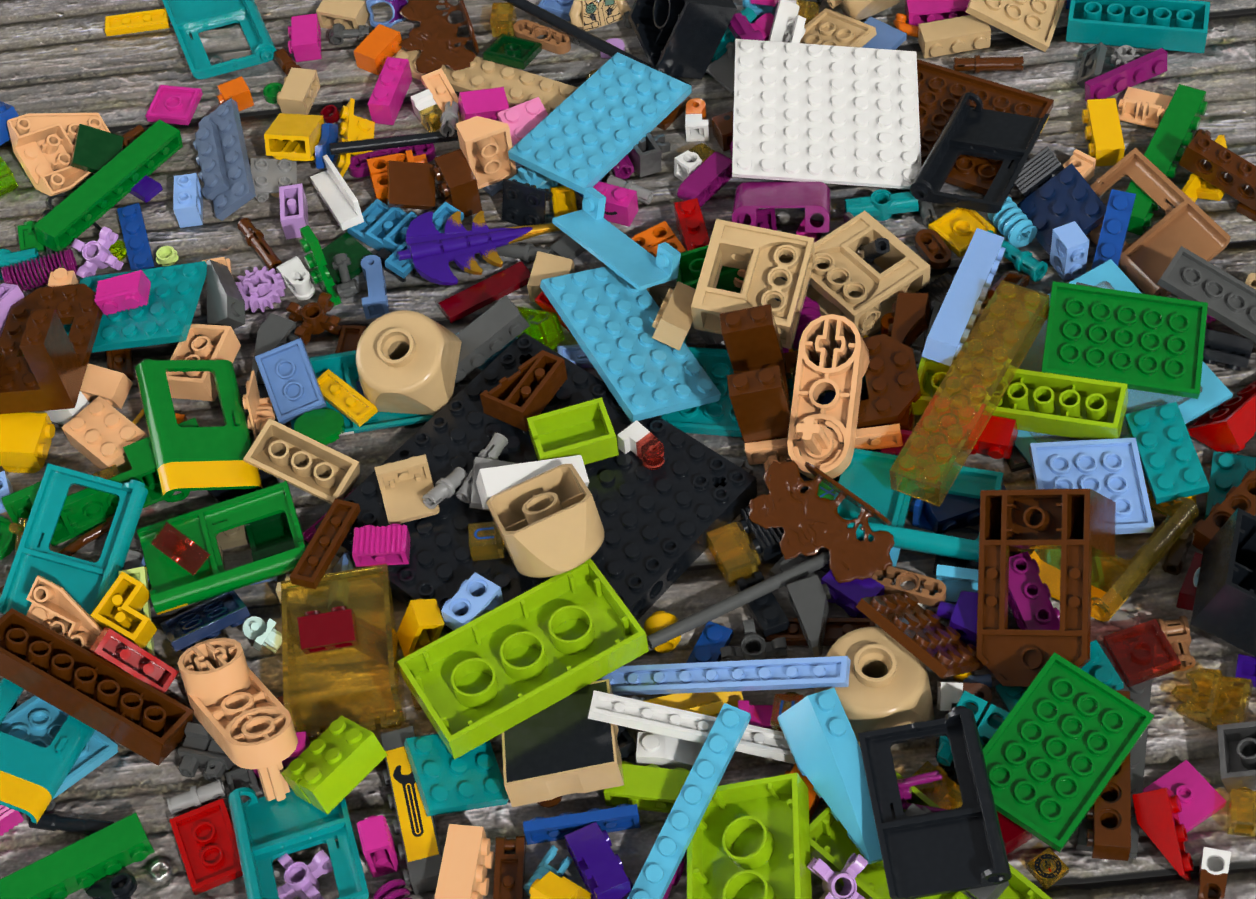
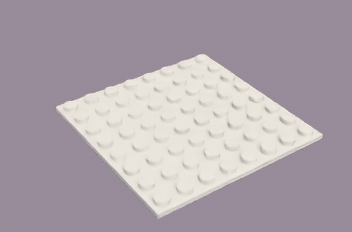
M735 39L732 177L910 189L921 169L917 51Z

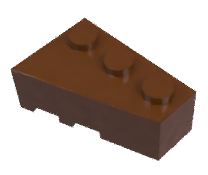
M540 351L520 365L518 371L509 378L503 377L499 380V385L489 392L485 390L480 394L484 413L527 432L529 429L527 418L540 415L566 381L567 372L564 359L547 351Z

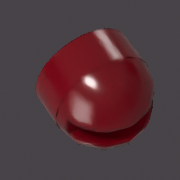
M327 105L320 112L326 123H337L340 119V113L335 105Z

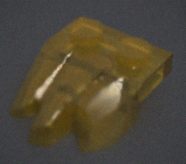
M1199 668L1186 673V678L1191 685H1178L1171 692L1174 698L1184 702L1177 707V713L1207 728L1217 730V725L1246 721L1253 683L1251 679L1224 677L1221 670Z

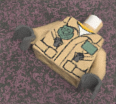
M574 0L569 12L571 23L585 31L623 20L622 16L626 18L625 26L629 29L631 28L628 24V15L631 9L626 0ZM573 37L574 43L580 44L579 40Z

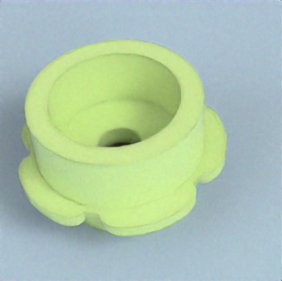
M163 246L156 252V263L162 265V267L172 266L179 259L177 251L171 246Z

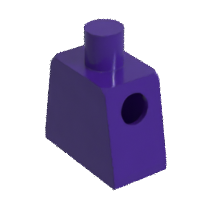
M970 591L960 592L956 605L940 601L937 615L950 620L949 627L960 633L961 640L966 644L970 643L977 647L978 593Z

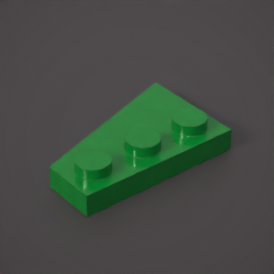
M308 225L300 228L302 239L299 242L303 251L307 253L304 259L309 269L312 270L309 274L313 284H319L323 292L332 295L329 301L334 302V306L342 303L339 295L332 287L335 283L326 267L327 262L317 237Z

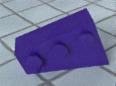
M594 822L564 836L567 850L587 891L592 893L591 899L628 898L633 884L624 872L620 857L617 853H613L610 847L612 843L606 830L601 831L597 822Z

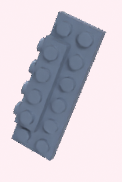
M232 98L219 105L216 110L198 122L199 130L195 133L196 140L193 141V146L198 151V156L195 159L201 167L198 175L201 181L204 182V187L201 189L202 194L208 200L211 199L213 201L215 217L221 221L256 196L238 105Z

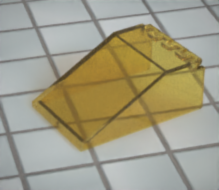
M387 564L324 574L316 589L292 584L291 580L281 581L283 701L285 708L291 715L295 732L306 731L309 741H314L341 715L369 731H376V724H381L382 729L400 727L401 721L406 719L403 678L397 662L400 660ZM338 606H347V609L351 608L356 617L359 646L305 654L301 650L297 617L304 616V613L308 611L331 612V608Z

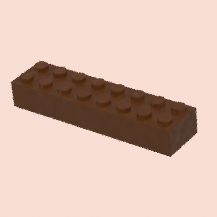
M13 608L0 618V676L158 766L186 737L184 731L187 722L192 723L194 710Z

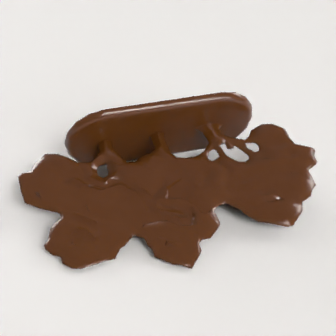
M408 0V3L399 11L406 19L420 22V26L413 28L408 34L409 37L399 44V46L408 51H422L419 58L415 60L418 72L428 74L440 69L442 65H446L455 71L469 68L471 66L470 62L474 60L476 54H479L475 33L463 0H458L457 5H452L447 0H444V3L439 2V0ZM437 5H445V8H449V9H448V10H440V9H437L436 6H437ZM460 10L464 21L455 24L450 23L448 20L449 14L452 11ZM466 25L469 37H457L458 27ZM467 41L472 42L476 54L464 47ZM460 43V46L454 47V44Z
M777 461L772 462L763 475L769 494H761L749 501V518L752 522L765 529L772 527L783 528L784 534L779 545L785 560L796 558L799 554L805 556L816 555L820 548H827L830 554V570L838 583L851 582L854 579L863 580L871 578L876 570L884 571L888 566H892L893 563L889 553L894 546L893 535L882 530L872 532L868 523V518L873 517L880 523L890 526L892 523L884 515L808 462H805V467L815 476V479L812 481H804L800 477L798 465L794 461H784L781 464ZM821 482L839 493L835 500L820 498L817 495ZM802 487H809L805 493H801ZM845 498L861 509L857 519L846 520L838 514L837 507ZM855 523L853 528H848V524ZM859 524H862L860 529L865 530L863 541H859L856 536ZM869 534L874 536L872 542L868 540Z

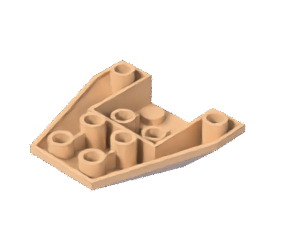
M28 113L7 120L13 152L36 190L49 196H54L72 190L92 174V172L70 165L79 124L111 133L99 113Z
M37 575L26 600L32 602L26 616L91 652L92 645L103 629L63 587Z

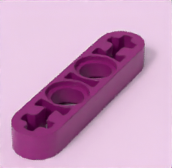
M434 144L382 149L351 157L348 170L350 175L355 178L370 176L367 159L397 153L405 154L407 150H412L416 154L413 156L426 154L427 161L430 162L436 157Z

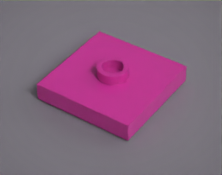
M160 85L146 113L147 121L157 122L160 119L169 124L189 125L203 95L200 88Z
M1185 760L1143 789V792L1167 787L1174 795H1178L1182 812L1178 813L1180 824H1184L1187 833L1225 807L1227 802L1188 760Z

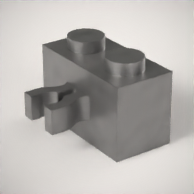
M648 132L646 137H643L639 144L634 146L627 155L640 178L661 171V153L670 151L671 144L669 141L665 142V135L663 133L653 138L650 132Z

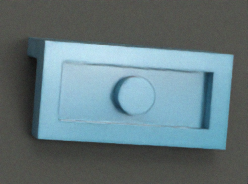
M937 564L936 579L941 580L946 585V602L957 603L959 594L962 591L978 593L977 569Z

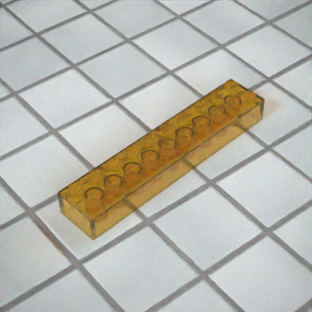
M1001 280L889 470L891 489L940 507L1015 376L1017 369H1019L1048 318L1049 295Z

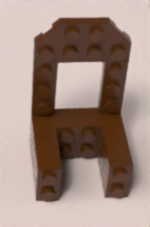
M86 284L41 287L11 306L0 338V414L75 408L103 312L94 301L96 299V292ZM72 324L69 335H67L63 325Z
M771 304L721 313L722 336L734 374L727 375L729 397L744 443L788 438L792 407L789 379L795 378L798 350L784 353ZM886 334L862 338L869 350L870 362L865 373L869 399L860 401L857 429L898 422L904 417L906 409L912 402L916 403L922 396L914 351L911 347ZM815 361V365L819 366L820 361Z
M1092 489L981 490L976 657L995 675V678L1002 686L1029 687L1054 652L1080 669L1090 661L1092 557H1115L1116 502ZM1035 549H1061L1059 630L1007 629L1009 557L1026 551L1031 555Z

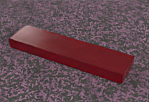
M520 261L439 302V308L449 322L453 323L526 286L531 272Z

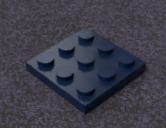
M1072 163L1017 204L1018 208L1032 221L1033 226H1036L1037 234L1035 237L1049 256L1054 228L1075 221L1084 234L1087 235L1103 223L1107 208Z
M233 590L203 602L160 623L175 652L179 650L186 651L201 639H212L221 633L220 630L228 626H239L246 621L245 618L251 615L246 605Z

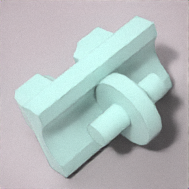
M252 616L247 618L242 626L244 635L250 640H255L253 647L258 651L265 647L275 654L286 637L274 629L276 622L272 619H269L267 624H265L264 620L260 617Z

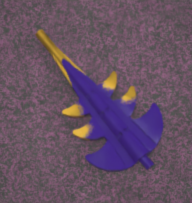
M430 211L417 216L411 221L405 239L407 250L397 251V257L399 261L409 259L420 276L431 283L456 285L458 284V279L450 270V261H454L460 269L467 273L482 275L483 270L477 264L475 254L479 253L487 263L493 266L502 267L503 261L499 257L496 248L561 230L553 223L489 229L485 222L484 211H480L473 219L471 231H467L461 222V212L457 211L447 219L444 233H440L433 224V212Z

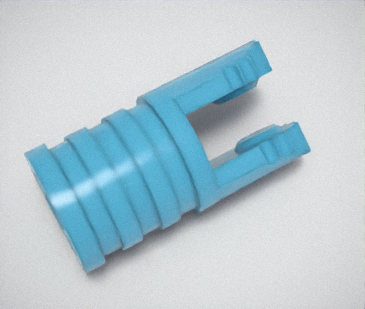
M552 845L537 866L533 876L524 885L525 892L531 896L529 889L533 882L538 878L544 877L549 871L562 878L573 859L569 856L564 858L558 870L548 865L554 859L558 848Z

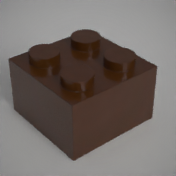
M458 149L435 157L436 168H433L436 180L440 181L437 184V189L440 197L446 198L444 202L446 201L463 212L464 218L482 211L477 180L462 150Z

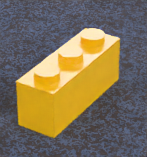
M1116 99L1087 100L1086 109L1082 110V122L1087 124L1085 126V139L1090 141L1088 143V155L1096 159L1095 167L1114 166L1124 158L1125 152Z

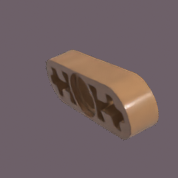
M519 20L513 26L515 37L542 44V49L555 54H565L571 49L570 37L566 33L529 20ZM540 35H546V36H547V37L544 38V39H538V38H537V37L540 36Z
M888 566L884 571L876 570L871 577L884 586V593L886 594L908 592L918 599V603L931 607H937L940 601L945 602L946 585L941 580L893 566ZM882 575L887 576V578H883L882 581L878 580V578H881ZM905 581H911L916 586L911 590H905L900 585ZM922 585L924 586V588H922V592L920 593V586ZM934 590L938 591L934 596L930 595Z

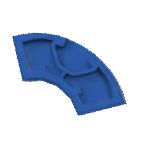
M326 123L321 125L320 142L318 145H315L317 169L326 168L323 159L324 155H328L332 162L335 158V155H331L330 143H338V124Z

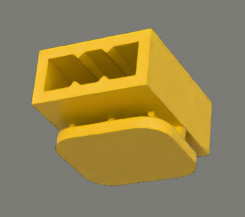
M279 113L264 134L266 156H273L277 160H315V145H318L320 142L321 125L324 124L323 115Z
M23 412L0 414V466L6 472L36 473L43 468L52 438L55 436V425L52 424L47 413Z

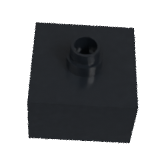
M635 0L628 19L653 69L669 76L702 79L737 8L733 0Z
M1238 508L1204 547L1190 624L1255 657L1256 516Z

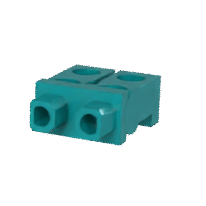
M964 690L957 706H965L967 709L973 710L983 750L1010 712L993 704L987 710V701ZM940 736L936 761L946 767H950L953 757L949 739L946 736Z

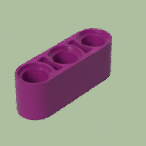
M714 152L681 183L677 192L678 198L684 201L697 198L701 208L732 178V159L719 152Z

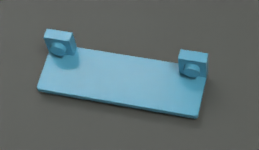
M593 187L585 188L581 210L552 219V223L637 290H645L678 278L681 253L667 242L658 244L657 256H653L604 218L606 197Z

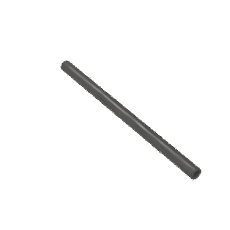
M829 550L648 635L647 642L649 647L653 649L829 565Z

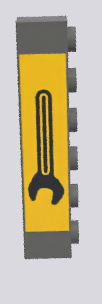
M409 726L380 734L382 747L388 754L381 762L386 761L387 769L382 770L386 786L391 785L392 793L387 794L390 809H396L397 817L392 818L396 835L401 834L402 842L397 843L401 860L406 859L407 868L402 869L406 886L412 885L414 893L417 895L436 890L443 856L434 816L427 817L404 747L406 738L416 737L414 727Z

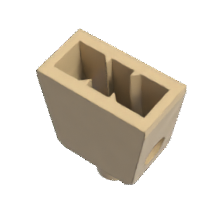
M537 251L527 284L530 301L535 302V298L542 292L540 288L542 279L575 273L574 261L569 258Z

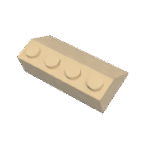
M270 418L243 458L244 462L283 481H287V483L330 504L333 503L335 498L342 500L346 497L360 476L359 461Z

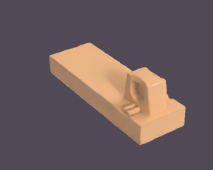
M442 68L421 76L426 90H430L433 99L437 103L440 115L444 112L447 102L450 101V106H452V101L458 104L459 98ZM458 111V116H459V121H458V122H461L462 120H461V117H460V113H459V111Z

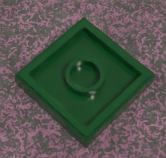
M501 34L483 52V60L524 70L542 51V44Z
M79 124L70 166L92 173L98 172L121 152L124 137Z
M347 232L322 249L327 262L326 267L336 285L342 282L339 270H335L332 265L335 255L345 253L350 258L351 265L347 267L351 280L363 272L361 260L368 255H373Z

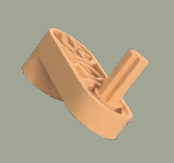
M835 314L820 316L811 321L804 329L799 342L787 446L788 454L791 460L798 465L799 471L807 478L813 480L815 476L807 470L805 462L812 464L832 479L841 475L851 464L855 448L862 378L870 362L869 350L855 324L846 317ZM850 338H852L856 343H850ZM815 361H820L819 366L815 365ZM828 390L836 392L832 402L823 405L818 404V398L821 393Z
M215 638L197 643L188 648L180 656L177 664L190 707L194 710L193 715L234 764L240 768L257 769L267 801L276 799L279 802L287 798L286 793H289L290 789L281 774L284 771L282 761L287 759L296 750L298 744L289 711L249 669L240 642L230 638Z

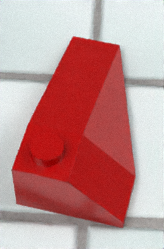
M1256 380L1237 392L1238 397L1218 405L1219 411H1216L1211 416L1209 413L1200 416L1187 428L1189 435L1217 452L1230 451L1231 453H1236L1246 447L1245 444L1256 432Z

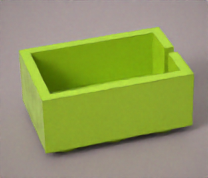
M602 397L527 418L530 437L538 461L581 455L584 465L619 455L616 434Z
M341 715L317 739L312 741L309 747L294 759L281 774L296 796L309 804L312 803L314 807L328 815L388 754L373 732Z

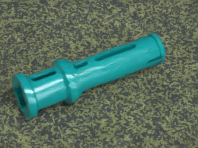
M1006 240L1003 241L1002 247L1006 248L1003 257L1014 263L1017 271L1025 272L1034 282L1040 281L1045 276L1048 270L1046 262H1040L1032 257L1031 252L1021 251Z

